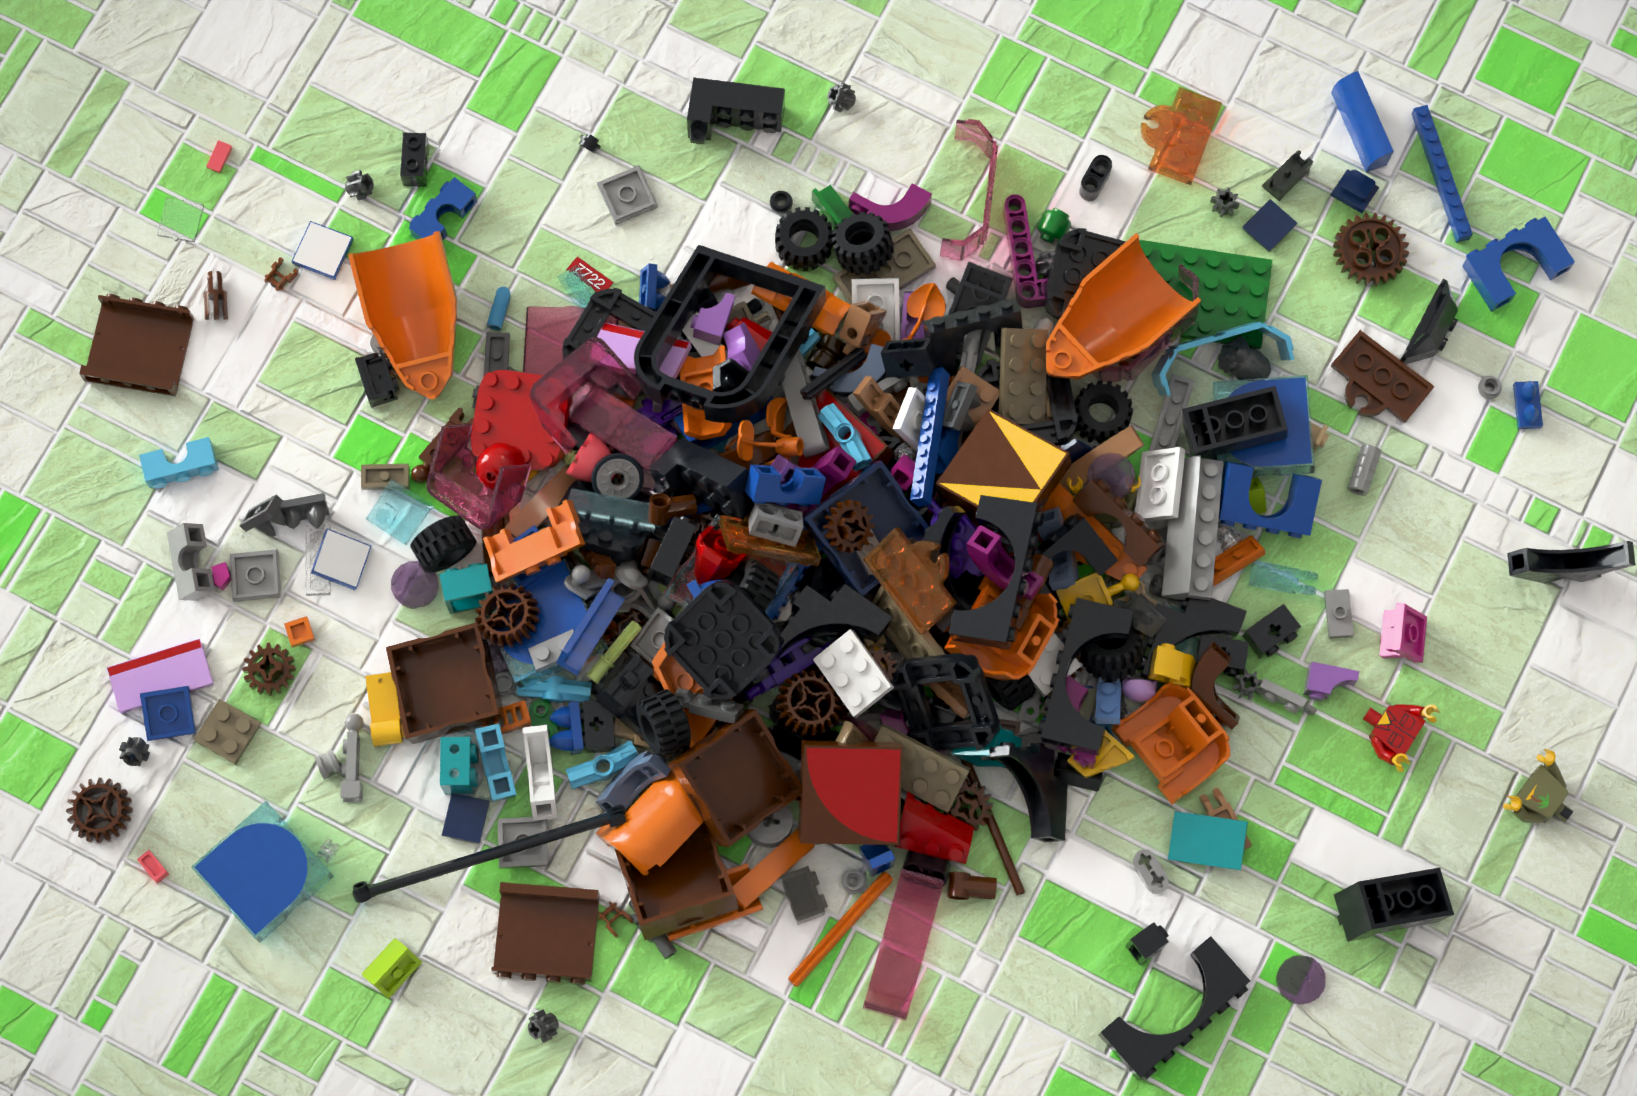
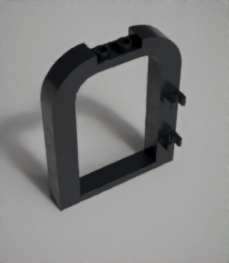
M698 245L636 345L634 364L637 380L642 391L650 399L662 405L669 398L673 402H681L696 410H704L705 419L712 422H736L754 415L767 404L776 387L781 386L785 379V372L801 344H805L808 340L809 331L827 301L825 286ZM717 273L792 297L790 304L745 380L739 387L727 392L711 391L672 378L660 371L661 364Z

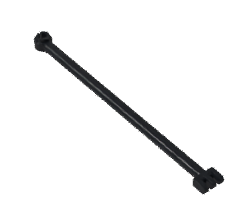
M617 805L608 808L607 813L372 885L367 884L366 881H361L353 886L352 894L356 903H363L372 897L608 824H610V827L618 826L626 822L625 807Z

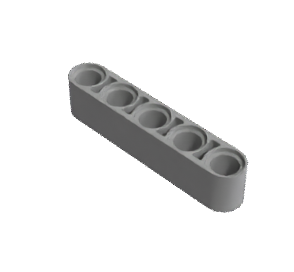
M798 349L785 372L782 386L797 437H801L804 442L803 454L808 459L830 450L824 425L818 418L820 412L815 397L811 400H804L800 394L801 389L810 383V378L803 356Z

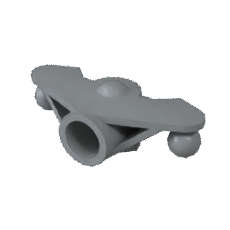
M634 559L623 561L620 566H616L614 579H612L615 582L611 591L625 598L618 612L624 613L634 608L650 618L657 607H659L671 616L670 610L676 605V602L670 599L673 595L672 593L664 592L656 600L647 585L648 580L642 575ZM577 565L573 568L572 574L565 578L564 584L567 589L587 600L598 595L607 579H600L594 570H589L585 565Z

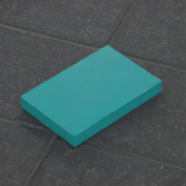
M1175 811L1168 860L1242 870L1248 822Z

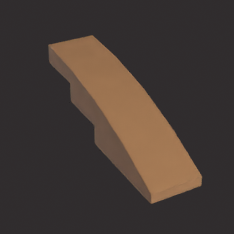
M865 376L853 392V395L892 437L899 438L902 444L916 457L917 452L893 430L901 406L891 394L883 392L873 377Z
M1129 426L1072 463L1060 483L1070 492L1072 490L1067 485V479L1070 478L1071 485L1074 486L1078 483L1077 476H1079L1083 486H1085L1090 480L1098 478L1105 472L1114 469L1142 448L1144 443L1134 427Z
M567 465L540 489L504 527V529L510 530L513 538H517L533 525L539 530L549 518L546 509L557 507L569 486L578 480L566 474L569 468Z

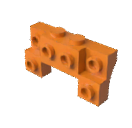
M566 499L562 501L563 504L555 508L549 507L546 509L552 527L544 528L516 542L513 541L509 529H502L497 535L483 538L496 582H505L522 573L527 574V576L536 574L541 571L540 567L546 564L548 566L558 564L562 561V557L568 555V552L585 545L578 526L580 520L572 500Z

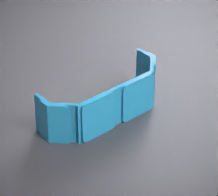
M1252 322L1217 332L1216 335H1207L1168 346L1169 349H1165V355L1160 357L1152 371V380L1159 396H1169L1171 394L1166 373L1179 351L1255 329L1276 340L1281 360H1294L1292 352L1294 348L1291 337L1273 326H1267L1266 323Z

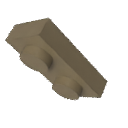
M409 464L361 465L362 490L409 489Z

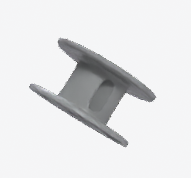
M786 805L780 811L767 816L747 836L754 844L760 847L773 848L779 846L792 832L793 816L789 806ZM768 817H771L772 822L777 823L779 825L772 823L769 825V827H766L764 821H767Z

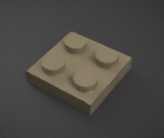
M219 699L193 740L236 765L262 724Z

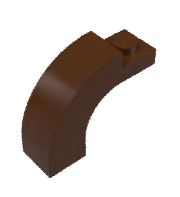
M1213 641L1202 653L1196 664L1192 680V691L1212 715H1216V720L1223 727L1228 726L1232 730L1239 723L1240 716L1218 696L1215 689V680L1230 664L1231 657Z

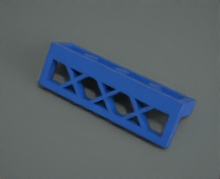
M610 578L603 585L564 646L556 662L575 675L579 674L625 600L622 596L611 591L615 581Z

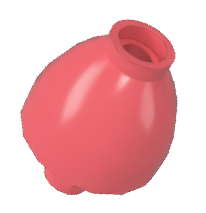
M590 433L578 450L576 458L571 463L566 474L584 482H591L595 465L603 457L612 454L610 449L601 439ZM616 473L612 475L611 481L613 480Z

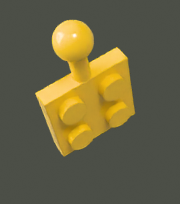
M1093 572L1075 580V585H1071L1067 589L1055 590L1070 624L1071 619L1068 618L1069 608L1071 604L1075 605L1077 598L1113 606L1111 596L1125 590L1136 591L1139 588L1140 581L1135 574L1128 573L1122 577L1121 582L1107 588L1102 576Z

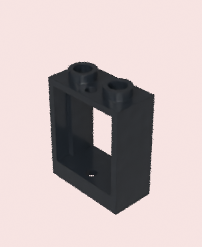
M674 516L649 569L647 578L669 587L696 529L693 521L683 516L679 518Z

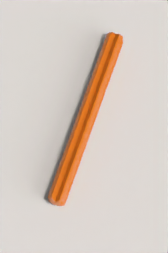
M884 871L790 974L788 977L790 983L798 987L892 883L893 878Z

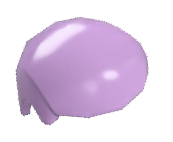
M1127 677L1121 683L1123 694L1130 700L1137 702L1150 700L1156 694L1158 688L1157 680Z

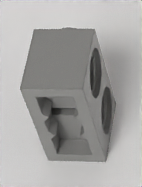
M768 502L766 504L755 503L748 519L749 535L796 547L803 530V515L801 511Z

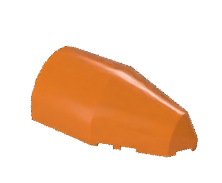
M436 231L431 236L391 247L348 254L365 323L369 330L372 331L378 340L381 349L385 351L390 359V363L407 388L420 393L428 399L438 398L453 376L458 299L441 232Z
M1135 233L1082 280L1077 292L1069 302L1067 309L1046 342V372L1052 377L1078 380L1141 354L1201 303V300L1198 297L1193 302L1185 299L1159 275L1145 256L1140 246L1139 235Z

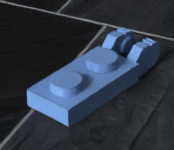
M1099 677L1096 691L1095 722L1096 724H1120V679H1117L1115 682H1105Z

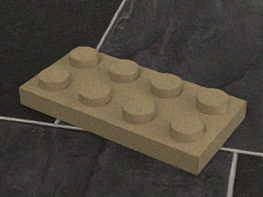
M910 228L892 239L894 244L892 258L887 261L885 267L881 266L879 271H871L868 275H865V273L856 275L855 272L849 273L846 269H843L833 275L834 282L850 304H852L851 279L899 278V290L936 268L935 262Z
M1001 328L999 414L1016 424L1045 422L1046 342L1048 340V330Z
M891 580L884 582L872 603L892 616L891 624L885 633L904 659L945 655L943 648L932 637L929 629L921 622L914 609L909 606L900 590L895 587Z
M883 723L874 742H900L902 745L901 789L949 812L971 768Z

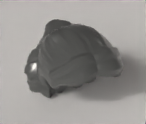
M1237 337L1232 342H1228L1226 346L1222 347L1221 354L1218 355L1219 369H1223L1224 373H1231L1242 385L1266 380L1270 376L1271 367L1268 358L1259 350L1249 347V344L1243 337Z

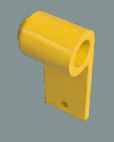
M391 672L365 676L373 746L403 743L405 735L398 707L397 688L392 679Z

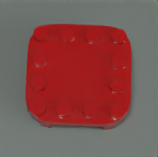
M495 370L486 373L478 389L471 432L473 455L479 458L480 454L487 447L495 443H505L516 448L521 461L522 459L524 460L525 469L541 472L549 471V469L555 467L560 460H563L566 452L563 451L570 404L573 405V395H571L568 386L559 379L545 375L510 370Z

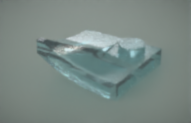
M391 479L366 517V520L404 545H407L434 505L394 479Z

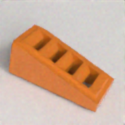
M525 700L503 707L505 719L503 720L504 726L500 728L502 734L532 726ZM519 710L521 711V715L523 718V720L518 721L516 711ZM508 713H511L514 722L512 724H509L508 718L506 715Z

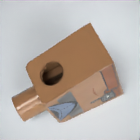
M869 301L851 304L839 337L846 341L842 352L848 355L856 348L870 345L887 311Z

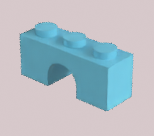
M206 437L187 442V456L182 462L177 464L168 462L167 455L163 449L140 454L144 479L149 488H163L167 486V483L174 481L182 483L190 480V477L198 475L205 477L212 475L213 471L219 470L214 446L210 438Z
M499 723L475 729L492 803L516 797V790L509 769Z

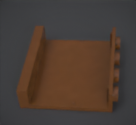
M114 294L98 295L101 309L87 366L81 365L79 374L86 382L176 397L194 322L191 310L181 305L169 307L157 301H153L152 304L145 303L138 298L121 299Z
M500 882L499 892L501 899L494 966L491 967L492 973L497 974V978L511 979V976L515 975L521 976V980L536 981V977L546 978V982L561 983V979L571 980L570 983L575 985H584L585 981L591 982L600 897L599 890Z

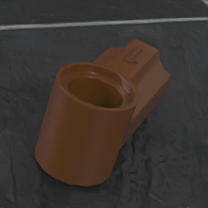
M657 493L653 494L649 500L648 521L653 525H666L669 519L674 518V516L680 517L697 514L694 494L669 497L666 494Z
M950 872L947 897L956 900H968L969 898L995 900L997 878L971 876V874L965 872Z

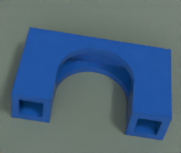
M1546 216L1539 220L1534 218L1528 221L1524 228L1520 230L1515 228L1509 231L1505 238L1500 241L1494 239L1486 244V248L1483 250L1475 249L1466 255V260L1462 267L1491 312L1511 302L1516 295L1501 270L1500 259L1503 254L1514 250L1525 251L1531 254L1538 261L1549 280L1569 271L1574 265L1575 261Z
M1225 461L1222 472L1218 518L1220 524L1234 526L1236 522L1243 524V528L1257 530V526L1266 528L1265 532L1273 534L1286 531L1288 536L1302 538V535H1311L1322 483L1321 479L1293 473L1288 498L1284 506L1274 514L1263 516L1255 513L1249 503V489L1254 467L1247 464Z

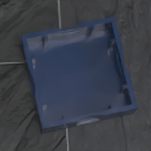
M882 461L872 463L823 500L820 505L815 506L803 515V525L850 588L862 596L886 579L897 566L905 562L899 556L904 549L903 544L910 537L923 536L925 530L929 527L920 513L907 501L902 488ZM845 500L860 501L862 506L869 508L867 514L874 516L870 523L875 524V527L871 529L890 564L871 575H867L855 551L853 553L837 551V547L830 545L832 538H825L829 530L823 528V525L829 523L825 519V515H832L829 508H837L838 501L844 503Z

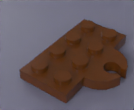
M1361 330L1358 331L1330 366L1349 380L1345 387L1344 397L1350 409L1354 406L1357 397H1363L1367 400V406L1362 407L1357 414L1364 417L1380 415L1387 409L1402 422L1406 423L1435 387Z

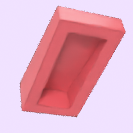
M218 140L206 167L220 173L232 151V146Z
M150 850L137 859L157 884L169 875Z

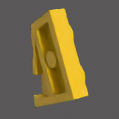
M1105 730L1099 756L1095 755L1096 764L1092 769L1087 765L1083 768L1073 760L1074 755L1067 760V763L1084 778H1088L1130 762L1135 756Z

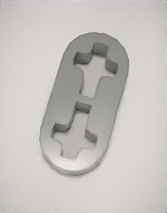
M1145 849L1138 851L1133 858L1135 870L1151 893H1162L1169 883L1165 871L1151 851ZM1141 855L1144 858H1150L1148 866L1151 870L1148 871L1144 864L1139 865L1138 862L1141 860ZM1151 873H1153L1157 879H1163V882L1161 883L1162 888H1159L1157 885H1151V883L1153 882V877L1151 876Z

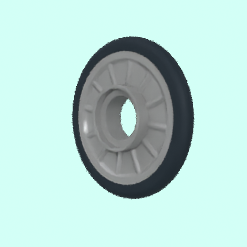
M614 453L603 457L595 465L591 482L595 493L602 500L612 504H622L631 501L639 494L644 483V473L640 464L633 457L623 453ZM613 474H623L624 481L621 484L612 483L611 477Z

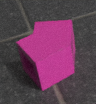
M226 562L211 566L213 583L222 591L231 581L230 571Z

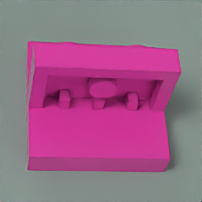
M1405 603L1396 604L1395 610H1384L1379 656L1384 659L1407 658L1414 663H1423L1427 616Z

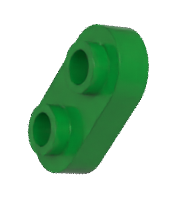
M537 699L529 707L531 725H547L550 731V739V737L558 733L557 724L550 720L554 710L548 700ZM539 707L545 708V712L543 714H538L536 712Z

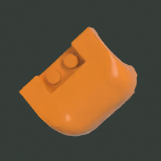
M984 576L978 587L981 592L971 610L991 603L1004 590ZM1050 593L1038 595L1021 631L1017 634L1016 642H1012L1011 650L953 641L951 637L944 649L950 654L974 655L978 659V664L981 666L986 677L1003 681L1020 679L1025 675H1029L1057 627L1059 619L1057 618L1056 603L1058 601Z
M1172 682L1162 686L1150 700L1129 716L1121 719L1120 724H1115L1111 729L1126 748L1130 745L1160 781L1157 787L1172 805L1208 779L1231 756L1228 742L1230 738L1193 691L1188 687L1185 689Z
M672 770L667 777L650 783V787L640 794L638 800L631 807L627 808L625 811L626 822L624 824L610 827V824L600 827L595 833L608 847L612 846L619 851L642 875H648L649 872L647 870L656 864L661 867L703 822V819Z

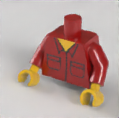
M1395 704L1394 706L1389 705L1383 714L1370 707L1363 720L1374 726L1369 738L1377 757L1390 765H1395L1398 772H1403L1404 769L1401 763L1410 764L1405 755L1426 722L1424 718L1426 717L1431 723L1437 721L1434 716H1430L1433 712L1440 713L1435 705L1424 707L1410 704Z

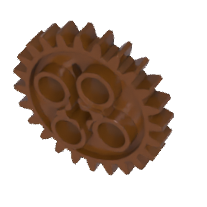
M1366 212L1363 219L1355 215L1354 222L1348 219L1346 226L1342 225L1339 231L1341 233H1337L1335 236L1337 241L1334 242L1333 247L1337 250L1334 251L1333 256L1340 257L1336 265L1343 264L1341 273L1348 271V279H1351L1353 276L1357 277L1356 284L1361 279L1365 281V286H1368L1370 281H1373L1374 285L1378 286L1380 280L1387 284L1388 277L1394 280L1397 276L1396 273L1400 274L1403 270L1402 266H1405L1407 263L1405 258L1408 257L1409 251L1404 249L1408 247L1409 242H1402L1406 234H1399L1401 226L1394 228V220H1391L1389 223L1385 222L1386 215L1381 220L1377 218V213H1374L1373 217L1369 218ZM1381 234L1386 240H1379L1376 238V235ZM1352 237H1359L1363 242L1357 243ZM1379 256H1386L1390 262H1383ZM1362 258L1367 264L1361 265L1356 259Z

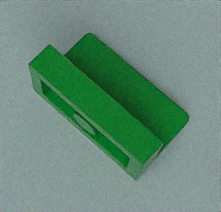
M831 184L821 191H818L816 188L812 190L813 203L822 215L824 214L827 217V221H830L834 230H836L835 226L838 223H842V219L851 217L852 212Z

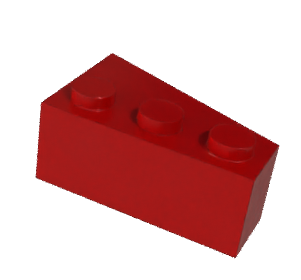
M907 792L900 821L899 845L894 847L966 864L974 827L950 814L944 815L938 812L930 803L925 805L914 799L913 794Z

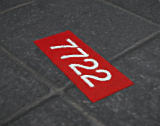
M578 256L566 269L567 272L595 292L609 289L614 283Z

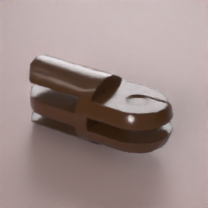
M216 270L217 289H213L212 271L207 272V291L203 293L204 319L209 320V300H213L214 320H219L218 300H222L223 320H228L227 292L222 289V273Z

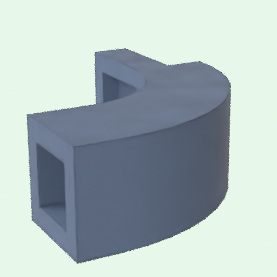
M871 344L865 363L858 370L846 373L831 384L833 385V394L839 397H848L856 390L865 376L873 377L876 383L884 380L887 376L881 357L883 347ZM815 366L812 374L813 378L816 379L827 369Z
M1059 507L1043 512V524L1041 527L1038 526V532L1042 541H1045V537L1051 531H1057L1064 525L1063 522L1065 520ZM1062 551L1051 558L1054 567L1049 574V584L1052 591L1067 589L1071 585H1075V579L1079 578L1075 551Z
M647 750L630 761L610 781L595 803L605 812H607L608 808L617 805H623L626 811L635 797L647 785L667 777L671 769L666 765L662 757L651 754Z

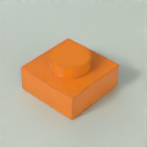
M307 616L284 623L292 648L315 641Z

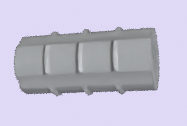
M1369 444L1361 446L1347 488L1350 492L1361 496L1368 494L1374 473H1376L1375 470L1382 452L1381 449Z

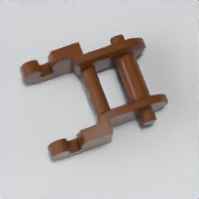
M279 257L278 263L276 261L273 263L271 272L265 275L264 280L265 283L271 282L275 285L277 292L283 290V286L287 282L291 283L299 273V270L296 268L293 270L294 273H290L288 276L278 272L277 269L284 261L282 257ZM276 274L282 278L280 282L273 278Z
M609 901L610 906L603 913L597 912L599 914L598 919H603L607 923L606 928L617 938L618 934L611 928V923L619 916H624L631 924L634 921L624 910L621 912L618 910L616 902L612 903ZM614 909L617 914L608 921L605 917Z

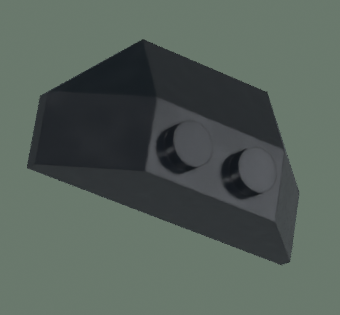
M1443 278L1400 359L1405 364L1434 357L1437 350L1442 351L1448 341L1445 338L1447 331L1452 332L1458 322V319L1454 318L1458 308L1446 279Z

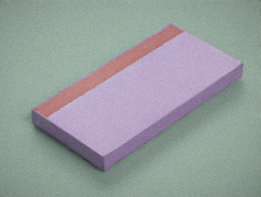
M604 322L586 357L587 363L636 374L634 352L637 343L645 331ZM677 339L661 364L660 371L676 379L692 348L691 342Z
M200 638L107 667L120 714L142 708L140 693L189 686L190 692L214 685Z

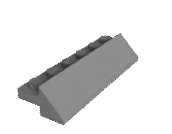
M1201 455L1187 457L1184 460L1178 518L1168 519L1161 597L1185 600L1186 597L1211 600L1223 461L1203 459Z

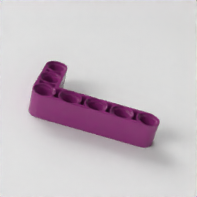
M1013 194L1005 200L1003 216L1016 300L1023 308L1044 307V293L1048 278L1037 280L1026 203L1022 196ZM1016 205L1020 210L1012 211L1009 209V206ZM1020 227L1023 229V231L1020 233H1016L1012 230V228ZM1018 248L1025 249L1027 253L1018 254L1015 250ZM1027 270L1030 275L1022 276L1019 271ZM1029 291L1033 294V297L1026 298L1022 293Z

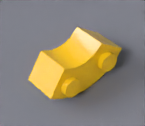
M1163 643L1153 650L1149 678L1165 684L1172 682L1185 689L1188 687L1192 691L1196 660L1193 655L1175 650L1174 645Z

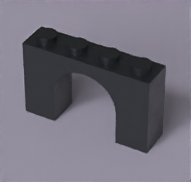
M1014 299L1002 300L990 305H981L974 309L957 311L954 314L942 317L937 316L923 321L925 338H932L938 364L935 369L943 367L950 374V377L955 376L957 373V345L968 333L979 329L994 332L995 351L1000 358L1001 328L1023 329L1021 310Z
M1079 513L1066 518L1063 522L1064 525L1057 531H1051L1045 537V541L1037 546L1036 550L1033 549L1032 556L1034 554H1042L1051 559L1062 551H1076L1080 553L1092 570L1099 576L1118 561L1087 520ZM1045 583L1039 594H1052ZM1058 601L1056 603L1057 612L1063 608Z

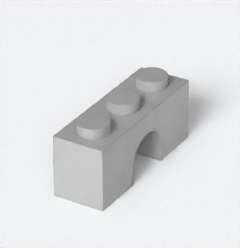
M182 523L168 531L167 537L178 599L199 601L214 593L215 588L211 569H200L198 566V555L203 548L207 547L203 524Z

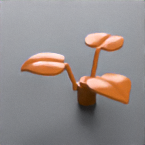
M935 283L923 284L909 296L907 312L910 316L919 319L908 338L902 340L913 339L922 320L926 321L933 317L944 316L946 311L945 299ZM878 329L871 344L884 347L886 342L892 341L889 333ZM871 344L868 345V346L860 347V348H863V349L865 350V353L867 354V356H868V353H869ZM929 375L918 377L919 382L928 383ZM951 376L949 378V384L953 380L954 376Z
M778 397L772 399L768 403L766 410L767 426L771 429L770 432L774 438H780L776 440V443L754 442L752 423L749 420H743L740 423L737 453L742 461L752 459L753 446L775 447L776 453L788 460L791 459V456H802L804 451L803 439L783 434L785 411L788 404L786 398ZM775 459L763 463L761 465L770 466L772 465Z

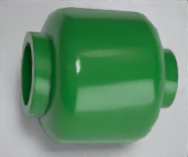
M1057 208L1046 210L1037 225L1038 231L1042 234L1040 238L1053 244L1054 240L1059 241L1071 227V221L1068 219L1070 216Z

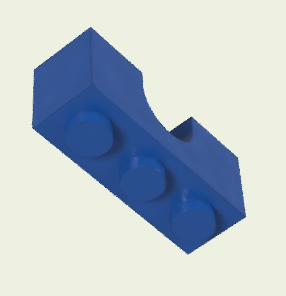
M455 177L450 182L447 181L441 187L438 196L427 202L425 210L420 216L416 215L411 220L409 227L411 236L418 240L431 236L436 231H440L442 240L447 237L446 228L438 222L439 218L444 213L453 212L463 219L478 202L476 193Z
M750 465L745 492L753 502L757 504L775 502L784 506L788 505V503H796L804 507H809L810 504L820 505L826 478L817 468L795 467L792 478L787 483L780 484L782 475L773 466Z

